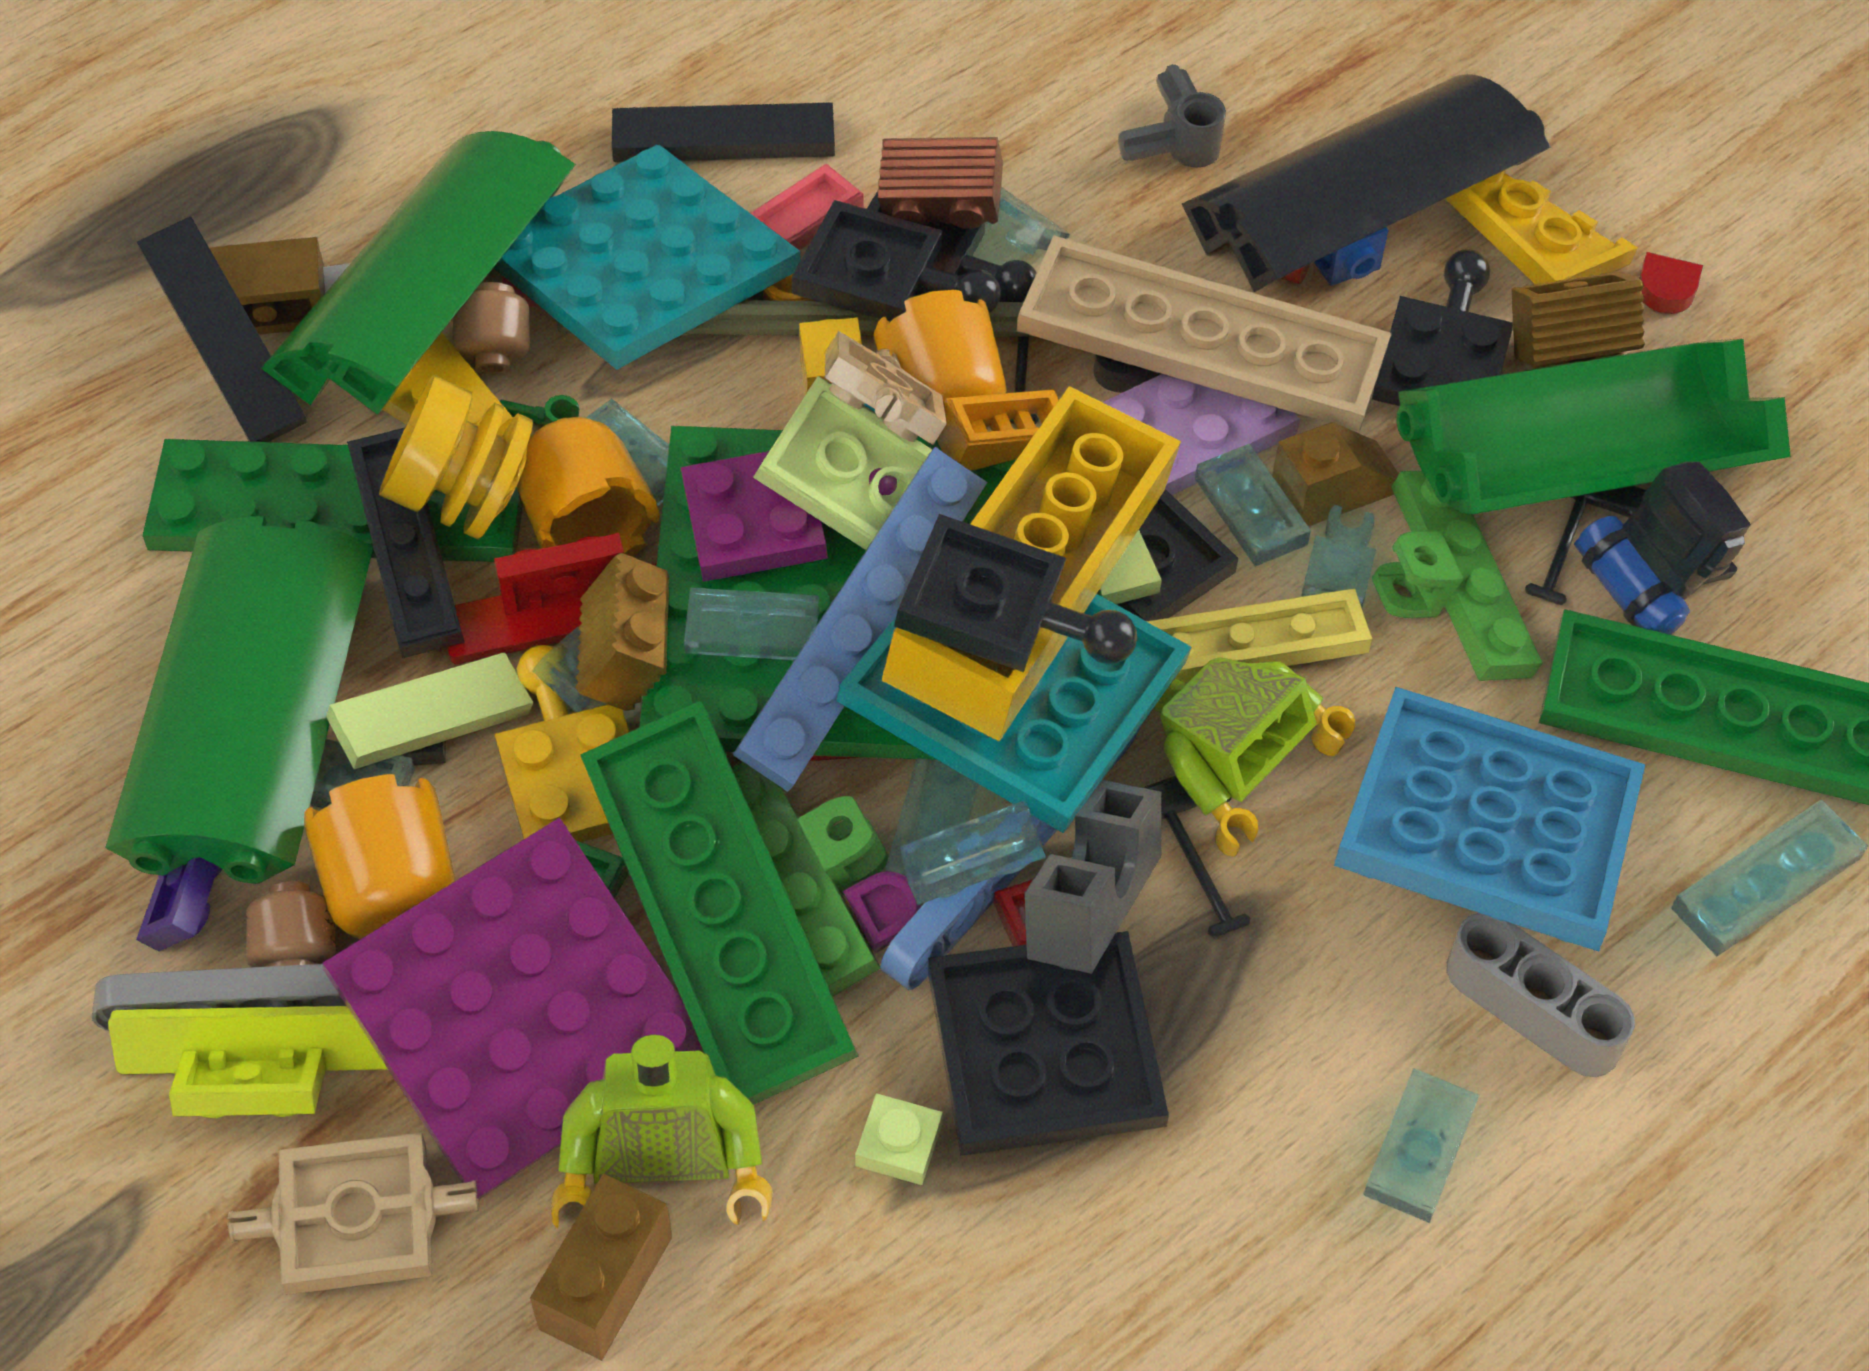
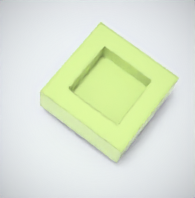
M876 1093L855 1154V1166L923 1185L942 1127L943 1112Z

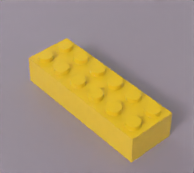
M1069 386L970 525L1065 557L1064 568L1051 602L1084 613L1164 492L1181 441ZM896 627L893 632L882 681L975 730L1000 741L1068 637L1041 628L1025 670L1022 672Z

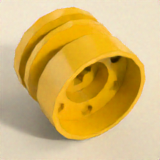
M433 375L423 390L401 435L385 473L379 495L418 512L428 502L436 489L446 494L441 509V523L450 527L462 511L465 503L471 506L465 521L464 534L480 539L495 517L505 509L519 482L527 460V445L533 427V420L518 413L513 417L501 437L497 435L502 421L504 406L494 403L484 413L479 423L475 425L467 421L471 407L472 392L437 375Z

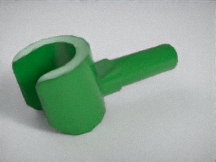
M556 395L546 402L545 408L500 400L512 417L519 413L532 419L533 423L543 426L562 418L579 417V404L575 399L566 395Z

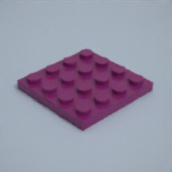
M560 817L324 961L322 969L461 1182L467 1183L476 1180L477 1199H481L561 1146L565 1111L589 1082L603 1079L607 1057L616 1053H631L632 1047L638 1039L653 1034L662 1035L670 1039L674 1044L675 1052H703L681 997Z

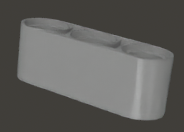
M1481 913L1471 914L1463 920L1447 960V975L1450 982L1461 993L1572 1071L1583 1076L1598 1077L1608 1074L1616 1067L1635 1028L1634 1014L1630 1006L1621 997L1515 924L1496 920ZM1470 950H1482L1488 953L1493 960L1479 958ZM1527 989H1538L1548 995L1550 1000L1539 999L1533 996ZM1584 1028L1596 1029L1602 1032L1608 1040H1598L1588 1034Z

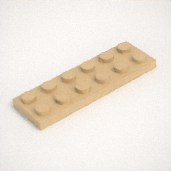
M1054 235L1018 314L1016 329L1018 332L1324 422H1334L1360 432L1391 337V333Z

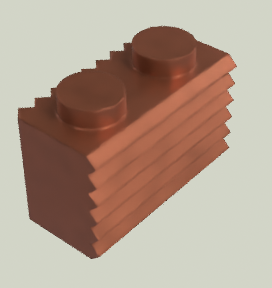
M998 137L884 138L882 140L883 149L881 150L882 158L880 160L881 168L879 170L880 178L877 191L883 214L922 225H927L930 222L938 225L943 222L947 225L952 223L957 227L966 229L979 227L986 222L994 225L999 221L1003 159Z

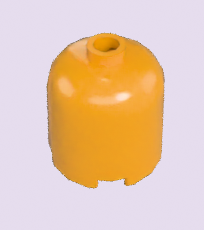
M959 290L932 291L904 301L906 312L894 318L890 323L886 320V317H882L878 321L873 334L877 350L889 349L890 355L894 352L901 369L941 394L943 403L946 398L1007 393L986 302L982 299L978 300L977 303L964 301L962 292Z
M583 417L559 419L544 425L530 436L527 445L526 464L516 487L540 548L572 543L588 536L601 537L619 533L624 554L633 557L640 552L646 545L642 535L651 525V521L654 523L659 521L660 514L650 488L622 440L604 423Z
M394 774L359 779L329 791L332 803L320 811L310 807L304 812V827L327 909L333 922L351 937L364 938L455 882L438 796L435 787L427 779L419 778L415 784L416 787L397 786Z

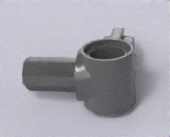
M1176 64L1169 65L1165 72L1158 74L1156 79L1157 86L1168 106V110L1164 115V122L1122 131L1118 135L1121 156L1123 160L1134 161L1170 152L1175 160L1185 166L1196 168L1213 164L1218 159L1221 151L1226 116L1225 105L1212 94L1197 92L1186 70L1180 69Z

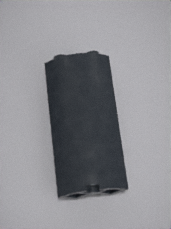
M1463 74L1444 81L1182 203V206L1206 255L1230 243L1253 292H1256L1310 263L1514 165L1522 164L1551 148L1544 135V125L1537 113L1527 110L1517 98L1494 81L1478 75Z

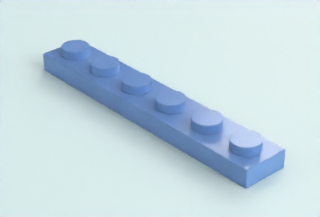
M933 448L733 753L735 757L787 792L793 787L844 705L836 701L839 685L896 617L900 603L939 514L963 521L987 484L986 481L938 448Z

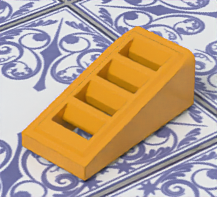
M1054 389L946 398L944 410L947 424L938 436L937 441L942 452L970 471L1017 459L1039 429V427H1036L1030 414L1037 413L1041 423H1043L1059 399ZM1011 419L1014 420V423L1017 427V429L1015 430L1013 429L1009 421ZM986 426H990L992 432H988Z

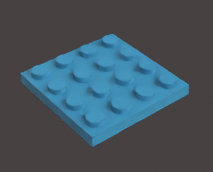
M1395 687L1342 837L1334 866L1599 952L1607 933L1645 764Z

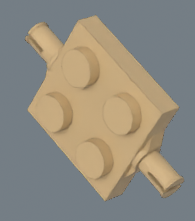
M840 331L837 332L825 351V378L832 382L829 390L836 397L854 408L861 409L865 403L875 409L879 419L883 414L885 426L900 437L910 442H915L919 436L933 445L947 424L942 395L901 369L894 352L890 355L889 349H881L875 353Z
M422 1132L279 1150V1185L272 1200V1207L236 1212L229 1211V1237L233 1243L239 1240L274 1236L280 1248L281 1285L286 1295L431 1277L430 1237L436 1223V1216L468 1211L478 1212L479 1199L476 1196V1180L434 1187L427 1173L426 1143Z

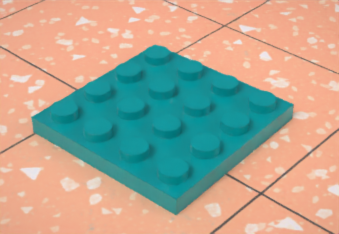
M656 145L557 196L551 197L495 265L494 269L618 370L790 276L799 265L801 254L800 250L663 147Z
M1096 594L1084 614L1093 616L1103 610H1116L1127 615L1137 631V643L1132 654L1122 662L1103 664L1094 660L1087 653L1083 642L1068 637L1001 740L997 741L882 681L893 632L896 629L894 627L895 617L839 685L836 701L1064 833L1183 668L1192 647Z

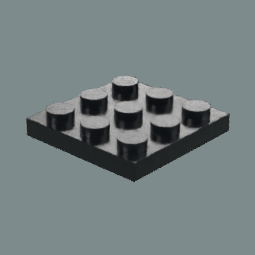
M1128 931L1115 933L1092 974L1027 959V945L928 958V976L960 1156L1167 1127L1169 1112Z

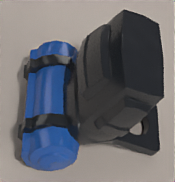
M1684 462L1664 468L1654 479L1651 486L1646 489L1641 498L1642 503L1637 511L1624 524L1616 516L1600 518L1589 524L1574 543L1576 549L1583 557L1581 562L1592 574H1595L1622 609L1625 619L1633 626L1670 635L1683 625L1690 613V609L1685 602L1687 597L1693 594L1700 585L1731 578L1737 571V567L1732 560L1738 555L1745 544L1744 535L1751 524L1727 490L1700 462Z

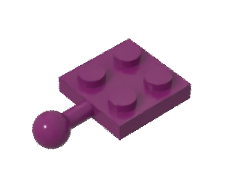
M769 451L681 467L703 582L828 559L821 521L753 478ZM882 468L874 469L870 473L869 484L876 475V473ZM884 476L879 481L878 489L880 495H890L897 488V479L894 476Z

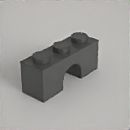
M1102 780L1075 816V845L1072 858L1050 854L1025 892L1027 959L1092 974L1162 856L1160 791Z

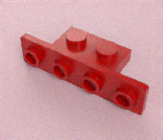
M615 533L601 537L588 536L572 543L537 550L525 549L513 555L494 558L501 595L455 605L465 643L448 647L451 662L453 664H461L504 652L508 654L527 650L538 645H551L578 639L581 634L578 628L582 624L579 617L583 614L579 609L583 605L580 598L611 560L620 553L624 554L620 534Z

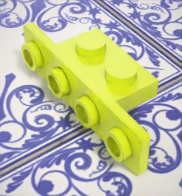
M347 1006L114 1010L108 1021L115 1067L118 1073H176L169 1092L172 1116L219 1118L227 1115H274L277 1117H288L295 1114H315L325 1071L388 1070Z

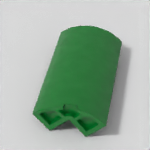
M483 131L466 135L457 140L442 155L261 369L310 406L324 390L329 380H332L378 415L390 401L408 373L545 203L556 194L576 164L562 155L557 147L547 141H535L513 133Z
M1744 339L1708 340L1398 392L1400 407L1397 411L1396 422L1400 436L1404 441L1410 442L1416 460L1424 476L1427 477L1431 487L1434 489L1437 499L1441 503H1447L1457 511L1470 515L1650 483L1654 481L1664 468L1684 462H1700L1711 472L1791 457L1785 397H1749Z
M249 516L225 520L210 525L198 532L107 839L106 849L129 860L133 868L147 874L163 876L177 867L187 864L193 858L201 857L224 869L230 878L251 884H259L295 865L304 830V812L310 806L330 725L326 716L329 705L334 704L336 701L374 547L345 532L297 519L294 529L266 526L265 516Z

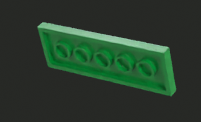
M164 439L142 535L147 550L192 552L197 534L202 529L221 521L249 516H265L266 526L293 529L297 519L310 521L345 532L373 547L348 445ZM517 487L505 509L495 517L480 539L464 534V525L471 506L465 503L462 511L450 527L441 523V509L446 494L435 489L428 500V506L443 560L495 562L494 558L513 555L517 552L523 508ZM374 548L371 558H376Z
M1564 609L1555 641L1539 718L1540 724L1869 805L1868 682Z
M702 700L580 754L704 1053L709 1056L715 1076L728 1079L755 1105L859 1057Z

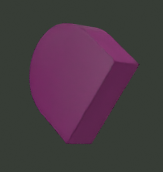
M896 872L874 874L843 891L872 950L875 952L889 946L898 932L924 905L923 896L917 885L909 878Z

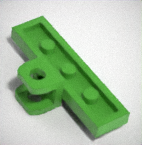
M1401 471L1391 488L1411 532L1401 534L1392 546L1400 562L1383 564L1378 567L1372 576V581L1385 610L1389 614L1401 618L1437 617L1442 609L1446 607L1479 681L1532 678L1543 662L1474 515L1462 513L1447 503H1441L1422 471ZM1393 584L1404 586L1410 592L1411 597H1405L1397 593Z
M744 762L733 767L735 776L831 994L835 996L881 969L842 895H845L843 891L874 874L880 873L888 864L889 855L872 824L864 817L853 797L841 796L831 799L799 817L783 788Z

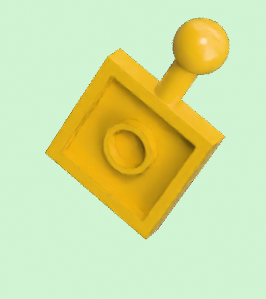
M534 646L528 649L519 659L517 675L525 689L537 695L544 721L494 734L523 839L527 838L559 817L573 838L579 842L613 834L580 754L629 733L624 712L622 709L607 704L569 714L561 689L568 676V664L565 657L560 651L551 646Z

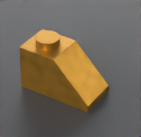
M1331 422L1278 441L1270 487L1298 530L1393 496L1394 493L1391 486L1399 473L1376 440Z

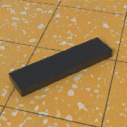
M833 102L612 108L613 162H624L656 145H660L679 160L835 156Z
M189 216L137 241L140 252L249 442H270L307 423L306 416L293 393L261 369L271 355L192 217Z
M405 428L347 442L402 659L465 643L428 502L418 512H415L379 495L385 473Z

